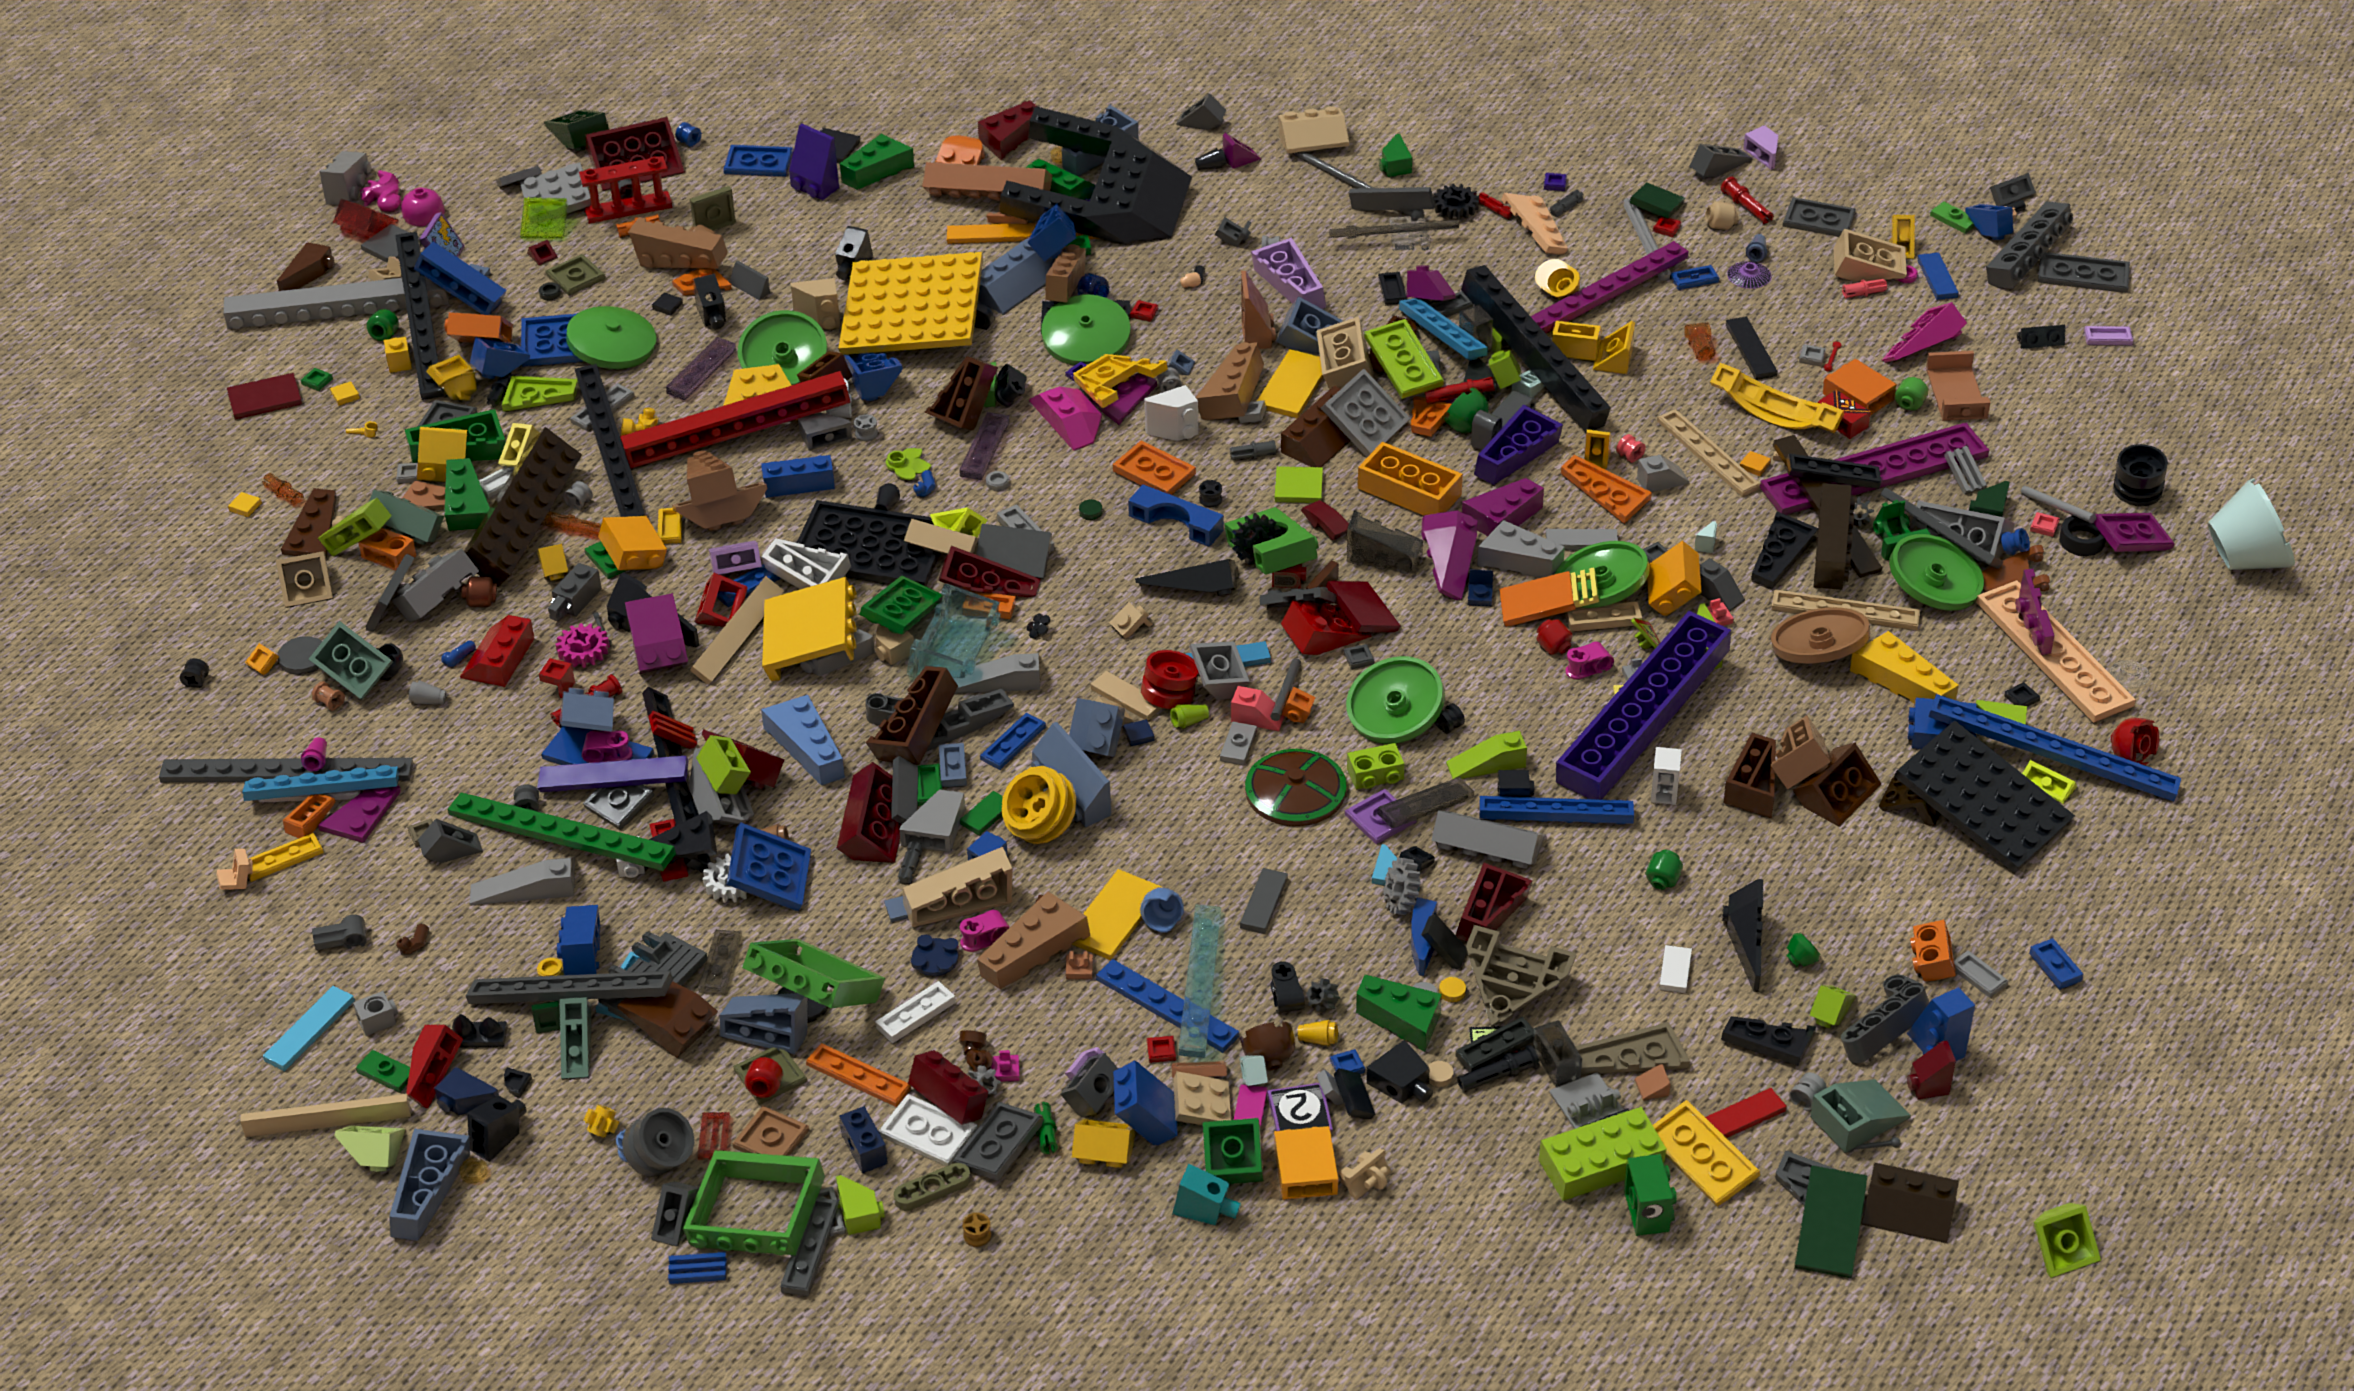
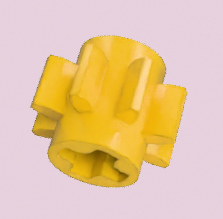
M597 1104L595 1110L588 1108L583 1119L586 1121L585 1123L589 1124L586 1130L603 1138H606L609 1132L615 1134L620 1123L618 1119L614 1118L617 1112L600 1104Z

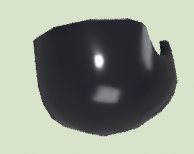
M391 643L376 648L393 661L380 679H390L395 676L403 663L402 650Z

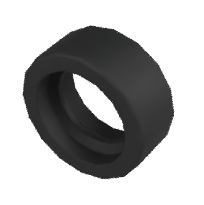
M2071 515L2062 523L2059 542L2069 553L2077 556H2092L2102 551L2106 539L2094 523H2089ZM2077 530L2087 531L2096 536V538L2081 539L2075 537L2070 532Z

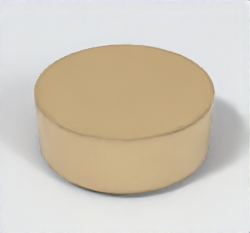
M1434 1061L1428 1065L1430 1069L1429 1083L1431 1085L1444 1087L1452 1082L1453 1068L1449 1063Z

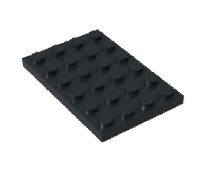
M816 500L797 540V543L804 544L808 548L817 550L822 548L831 553L848 554L851 568L844 577L891 584L902 575L921 585L927 586L940 556V552L908 544L904 541L911 519L934 525L931 517Z
M1956 721L1952 722L1903 764L1894 775L1896 779L2014 873L2046 846L2075 817L2073 813Z

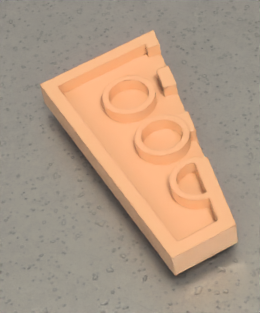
M1503 194L1501 200L1504 204H1510V211L1514 216L1519 215L1523 220L1521 224L1525 229L1533 232L1532 237L1545 253L1566 254L1568 247L1543 198L1536 195Z

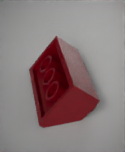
M871 762L853 775L836 849L856 861L894 863L902 824L892 819L893 776L874 762Z

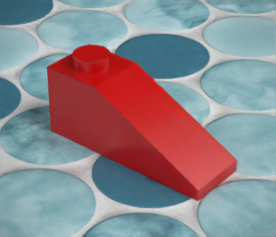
M425 1025L413 1047L406 1094L423 1108H429L435 1096L434 1088L443 1080L463 1041V1038L448 1026Z

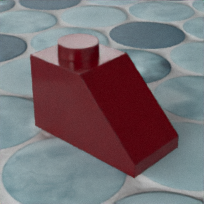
M1948 1040L1940 1042L1912 1063L1911 1073L1907 1075V1085L1910 1091L1915 1092L1918 1100L1950 1095L1956 1060Z

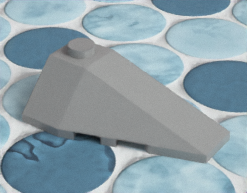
M1923 501L1917 502V507L1995 557L2000 558L2005 552L2002 547L2001 536L2004 532L2009 531L2013 533L2015 523L2004 517ZM1913 516L1912 524L1920 529L1927 528L1931 535L1951 541ZM1965 550L1975 561L1986 563Z
M1039 653L1014 654L952 672L950 674L958 685L955 694L992 692L1003 689V691L1040 690Z
M575 857L544 860L471 884L470 905L574 896Z

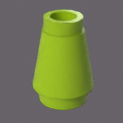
M1206 704L1176 705L1170 711L1171 722L1174 727L1184 729L1204 719H1208V707Z

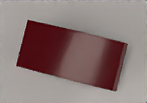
M1318 500L1301 509L1314 528L1321 526L1331 540L1343 536L1352 529L1351 525L1342 515L1323 501Z

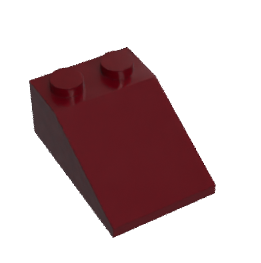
M704 729L702 731L705 741L708 740L710 735L725 737ZM732 739L751 772L747 778L750 780L749 784L763 789L764 785L774 788L785 759Z

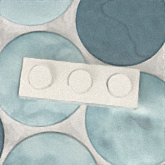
M938 981L875 1021L876 1029L893 1044L955 1004V995Z

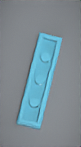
M332 986L263 1055L264 1061L286 1071L355 1001L354 996Z

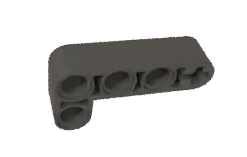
M1513 391L1492 414L1479 410L1472 422L1471 446L1482 451L1523 404L1535 409L1536 399L1518 391Z
M1900 974L1890 976L1883 982L1888 999L1841 1034L1843 1046L1851 1063L1867 1061L1913 1026L1930 1003L1922 983Z

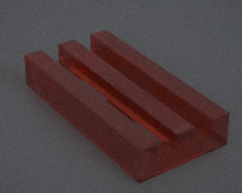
M730 1112L702 1113L697 1154L698 1160H704V1158L712 1159L716 1150L719 1119H723L720 1150L718 1151H727ZM708 1119H713L710 1150H705Z

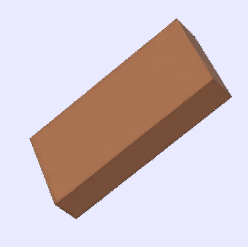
M1224 1061L1171 1064L1172 1078L1177 1071L1206 1077L1227 1076L1226 1062Z

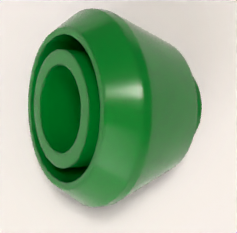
M1794 933L1786 947L1789 950L1786 956L1796 967L1799 964L1805 967L1818 962L1821 954L1802 933Z

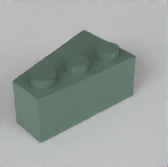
M373 490L369 502L378 498L392 516L385 525L392 527V532L403 536L405 533L413 536L412 539L415 542L423 545L426 542H434L436 540L445 516L423 506L415 505L405 498H398L390 491Z

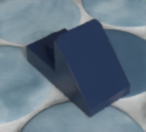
M1469 570L1468 605L1492 607L1493 570Z

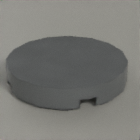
M311 636L297 637L289 640L278 651L280 667L287 673L294 675L316 671L319 667L310 661L309 658L322 641Z

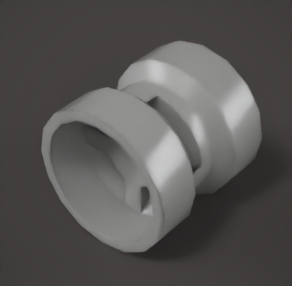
M1811 1072L1805 1073L1799 1080V1084L1795 1085L1789 1092L1790 1100L1795 1105L1800 1101L1806 1102L1807 1105L1803 1109L1809 1111L1812 1108L1813 1095L1826 1089L1827 1085L1819 1075Z

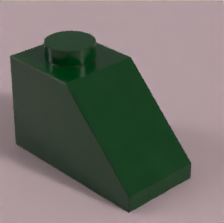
M2004 481L1978 491L1976 501L1971 500L1969 511L2003 517L2010 482Z

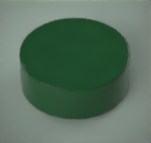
M1093 499L1085 500L1079 505V515L1085 520L1098 519L1102 515V504Z

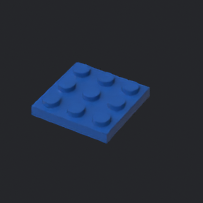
M576 314L521 318V347L530 354V359L523 363L522 367L583 362L569 349L566 342L568 323Z
M740 822L736 828L726 885L799 911L803 905L811 849Z

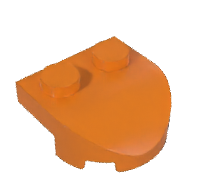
M950 136L943 141L935 163L979 165L981 159L985 158L982 142L977 138L968 136Z

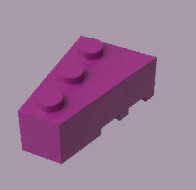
M1524 478L1463 501L1462 513L1478 520L1477 531L1488 537L1503 520L1520 526L1542 509L1544 488Z

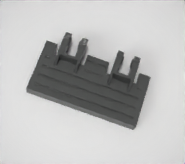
M646 931L642 935L646 945L635 942L631 946L632 951L640 958L627 971L612 965L608 972L670 971L673 982L683 986L708 960L706 952L667 932L659 937ZM625 998L598 999V1002L608 1007L610 1012L638 1026L617 1008L618 1004Z

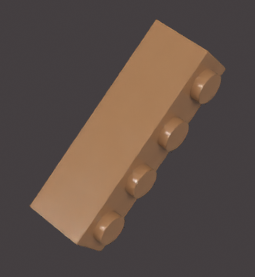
M1067 245L1062 249V252L1046 274L1045 300L1068 302L1084 276L1086 248H1080L1078 245Z

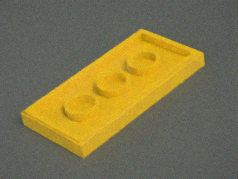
M1289 349L1257 401H1265L1266 411L1298 418L1323 379L1320 357Z
M1118 869L1083 913L1087 916L1091 936L1084 940L1080 938L1073 942L1072 945L1112 960L1142 921L1140 905L1144 896L1155 888L1163 887Z
M1685 1100L1653 1124L1654 1129L1667 1149L1666 1157L1716 1206L1729 1200L1760 1176V1170L1688 1100Z

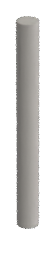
M2023 486L2021 489V494L2089 523H2093L2096 520L2095 514L2033 488Z

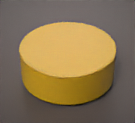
M552 957L542 960L537 966L538 976H562L564 974L562 961Z
M1448 977L1441 981L1439 993L1442 994V999L1447 1002H1459L1466 995V984L1457 977Z

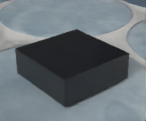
M664 292L652 304V309L671 316L683 304V300L680 297Z
M2024 682L2005 691L2004 694L2014 705L2029 707L2040 701V695Z
M1417 846L1402 851L1399 858L1413 859L1414 864L1418 865V871L1430 867L1435 860L1433 855Z

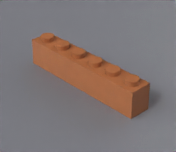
M926 162L922 187L932 196L949 194L951 197L960 198L961 195H968L974 199L987 196L993 200H1000L1006 180L1050 191L1053 175L1046 169Z

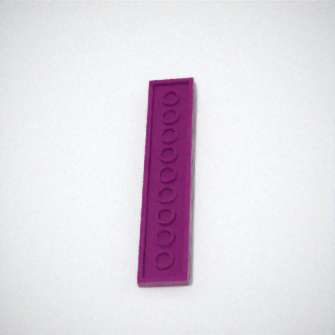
M1965 422L1835 460L1878 466L1881 476L1880 488L1950 468L1944 457L1947 451L1953 452L1955 449L1959 448L1961 450L1967 446L1974 461L1987 458L1989 456V449ZM1788 473L1760 481V489L1778 512L1788 515L1812 508V505L1793 476H1789ZM1826 481L1827 484L1849 485ZM1852 485L1851 495L1861 494L1876 488Z

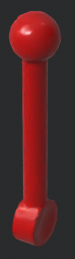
M1833 342V351L1828 363L1824 365V370L1827 372L1833 369V360L1837 350L1842 345L1840 342Z

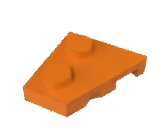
M698 268L672 280L673 286L684 296L695 295L693 278L715 274L720 289L725 288V291L732 289L731 283L714 268Z
M1415 396L1413 398L1414 408H1412L1411 431L1412 433L1432 437L1445 422L1444 417H1449L1450 414L1447 410L1452 404L1441 401L1427 404L1426 398Z

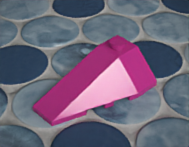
M1952 302L1927 309L1910 326L1914 329L1902 335L1901 338L1905 341L1895 344L1882 361L1885 363L1895 361L1949 338L1954 339L1962 333L1961 329L1967 322Z

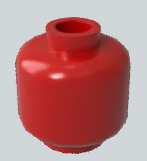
M1558 619L1546 620L1536 631L1538 634L1537 642L1550 655L1558 652L1563 655L1572 646L1570 643L1573 637L1572 632Z
M762 1057L754 1060L750 1064L745 1076L744 1083L746 1089L755 1097L769 1098L778 1091L783 1078L782 1067L771 1058Z

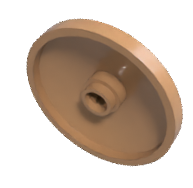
M1838 607L1819 608L1796 614L1781 622L1773 630L1771 642L1774 653L1786 661L1804 664L1823 663L1837 660L1856 652L1868 642L1871 631L1867 617L1856 610Z

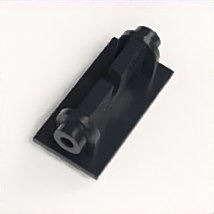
M2065 324L2021 328V332H2017V341H2021L2020 348L2065 345Z

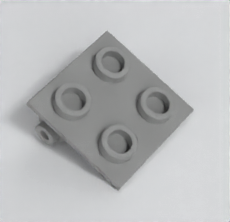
M1598 1072L1549 1090L1574 1129L1624 1110L1618 1102L1621 1099L1619 1090L1608 1088Z

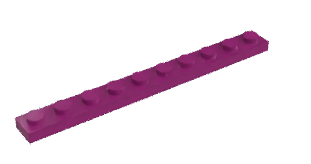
M1673 241L1532 315L1531 318L1547 333L1554 329L1556 321L1568 322L1688 258L1689 251Z

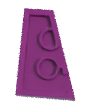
M2026 569L2023 572L2019 598L2015 602L2018 613H2021L2025 628L2029 629L2033 644L2038 647L2041 655L2051 654L2055 635L2047 610H2041L2042 594L2040 588H2034L2033 579L2035 578L2034 569Z
M400 786L365 789L318 825L319 831L364 843L400 794Z

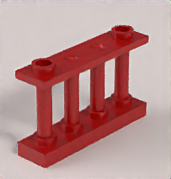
M651 157L634 162L580 171L579 176L582 186L589 187L591 206L585 207L588 223L673 208L669 192L662 189L660 173L668 172L664 157ZM652 175L654 193L642 195L639 177ZM631 179L633 197L621 199L618 181ZM610 182L612 201L600 203L597 185Z

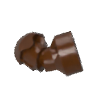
M963 1030L960 1031L959 1043L964 1048L967 1064L973 1068L974 1072H978L979 1065L985 1066L989 1070L994 1062L993 1055L989 1050H980L986 1046L987 1034L979 1031Z

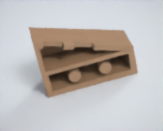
M1808 715L1786 728L1780 742L1783 748L1776 751L1775 755L1778 760L1773 761L1771 767L1787 790L1811 774L1821 773L1828 767L1831 761L1824 738Z

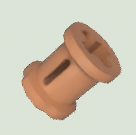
M325 681L316 684L311 693L314 701L324 703L327 709L331 711L340 707L345 700V695L342 691L330 688V685Z

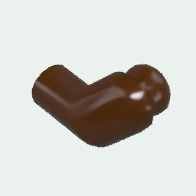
M418 924L413 938L409 940L408 937L404 936L398 939L396 947L400 950V953L409 955L424 947L429 927L425 924Z

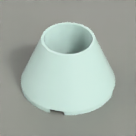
M2252 478L2207 523L2213 542L2229 570L2290 568L2295 565V558L2290 543L2285 541L2283 525L2267 494L2260 484H2253L2256 480Z

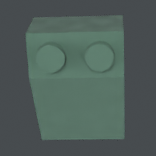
M340 621L309 658L310 661L361 700L366 697L393 663L391 659Z

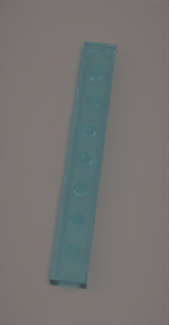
M1195 904L1178 1056L1205 1058L1221 917V907Z

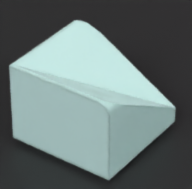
M1712 521L1697 533L1695 551L1713 553L1717 523L1715 521Z
M1241 1056L1239 1058L1243 1083L1248 1086L1268 1083L1263 1056Z

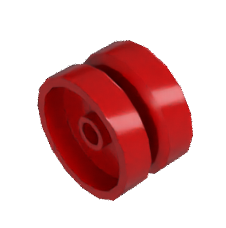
M1159 650L1151 653L1146 659L1144 676L1141 683V694L1144 699L1153 705L1167 709L1175 708L1176 705H1190L1194 699L1195 684L1199 676L1194 659L1189 655L1172 650Z

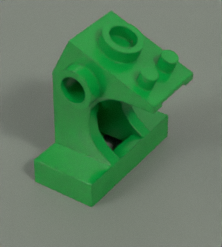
M1894 500L1891 504L1883 503L1873 522L1875 534H1880L1883 539L1881 556L1884 560H1890L1893 549L1901 539L1915 534L1931 535L1927 528L1913 532L1908 529L1909 518L1904 514L1905 500L1900 502Z

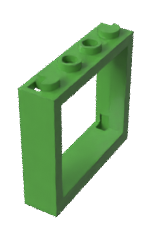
M800 939L750 943L742 966L743 969L829 1008L876 1003L885 978ZM799 946L802 947L800 955L797 953ZM829 984L835 986L833 992L827 990Z
M715 1150L683 1228L689 1245L700 1249L713 1248L724 1251L736 1250L750 1253L759 1252L796 1256L815 1201L825 1179L820 1159ZM725 1176L740 1179L803 1183V1188L786 1232L706 1226Z

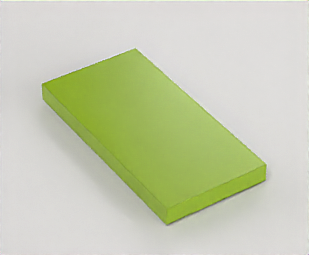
M1406 319L1364 332V338L1402 399L1444 385L1443 378Z

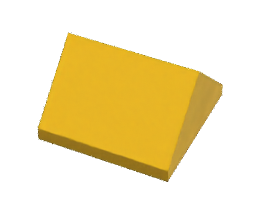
M1630 321L1600 341L1593 370L1621 374L1628 373L1634 343L1635 323L1633 321Z

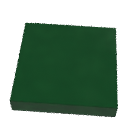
M1646 182L1631 196L1629 203L1668 219L1683 205L1685 197Z

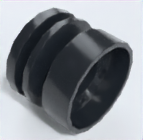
M2145 444L2131 445L2124 448L2119 453L2113 484L2115 495L2121 501L2134 506H2150L2157 503L2162 498L2168 466L2166 455L2161 450Z

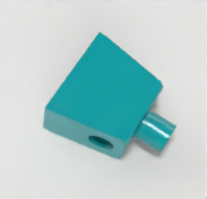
M1188 1164L1178 1188L1172 1214L1216 1225L1220 1214L1236 1219L1241 1203L1226 1198L1229 1188L1228 1182L1194 1165Z

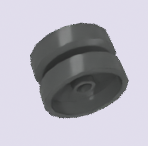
M657 1108L632 1122L626 1129L622 1140L623 1154L628 1164L636 1172L647 1177L661 1176L684 1163L692 1154L695 1143L693 1129L689 1121L680 1112L671 1108Z

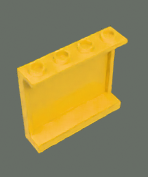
M846 577L764 600L762 667L770 681L781 680V668L840 651L845 650L850 661L854 660V649L857 648L854 638V632L857 631L854 616L857 615L854 599H857L855 587L849 584Z

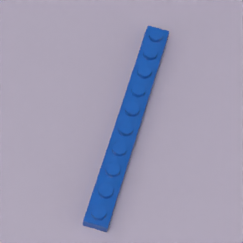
M1938 694L1935 696L1928 716L1947 724L1956 721L1970 732L2173 802L2177 796L2182 779Z

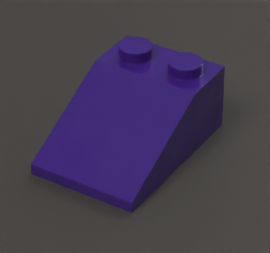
M804 124L799 125L789 168L790 184L795 190H801L813 198L825 200L839 189L834 137Z

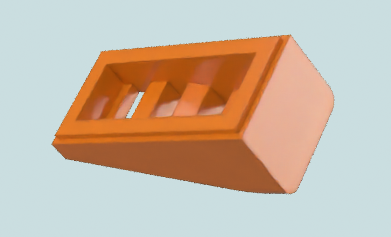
M324 794L309 795L283 819L285 833L297 838L312 834L335 804V798Z

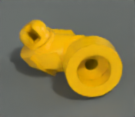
M645 407L643 414H639L638 424H635L632 419L623 418L620 436L656 426L659 421V417L655 416L656 411L653 408Z

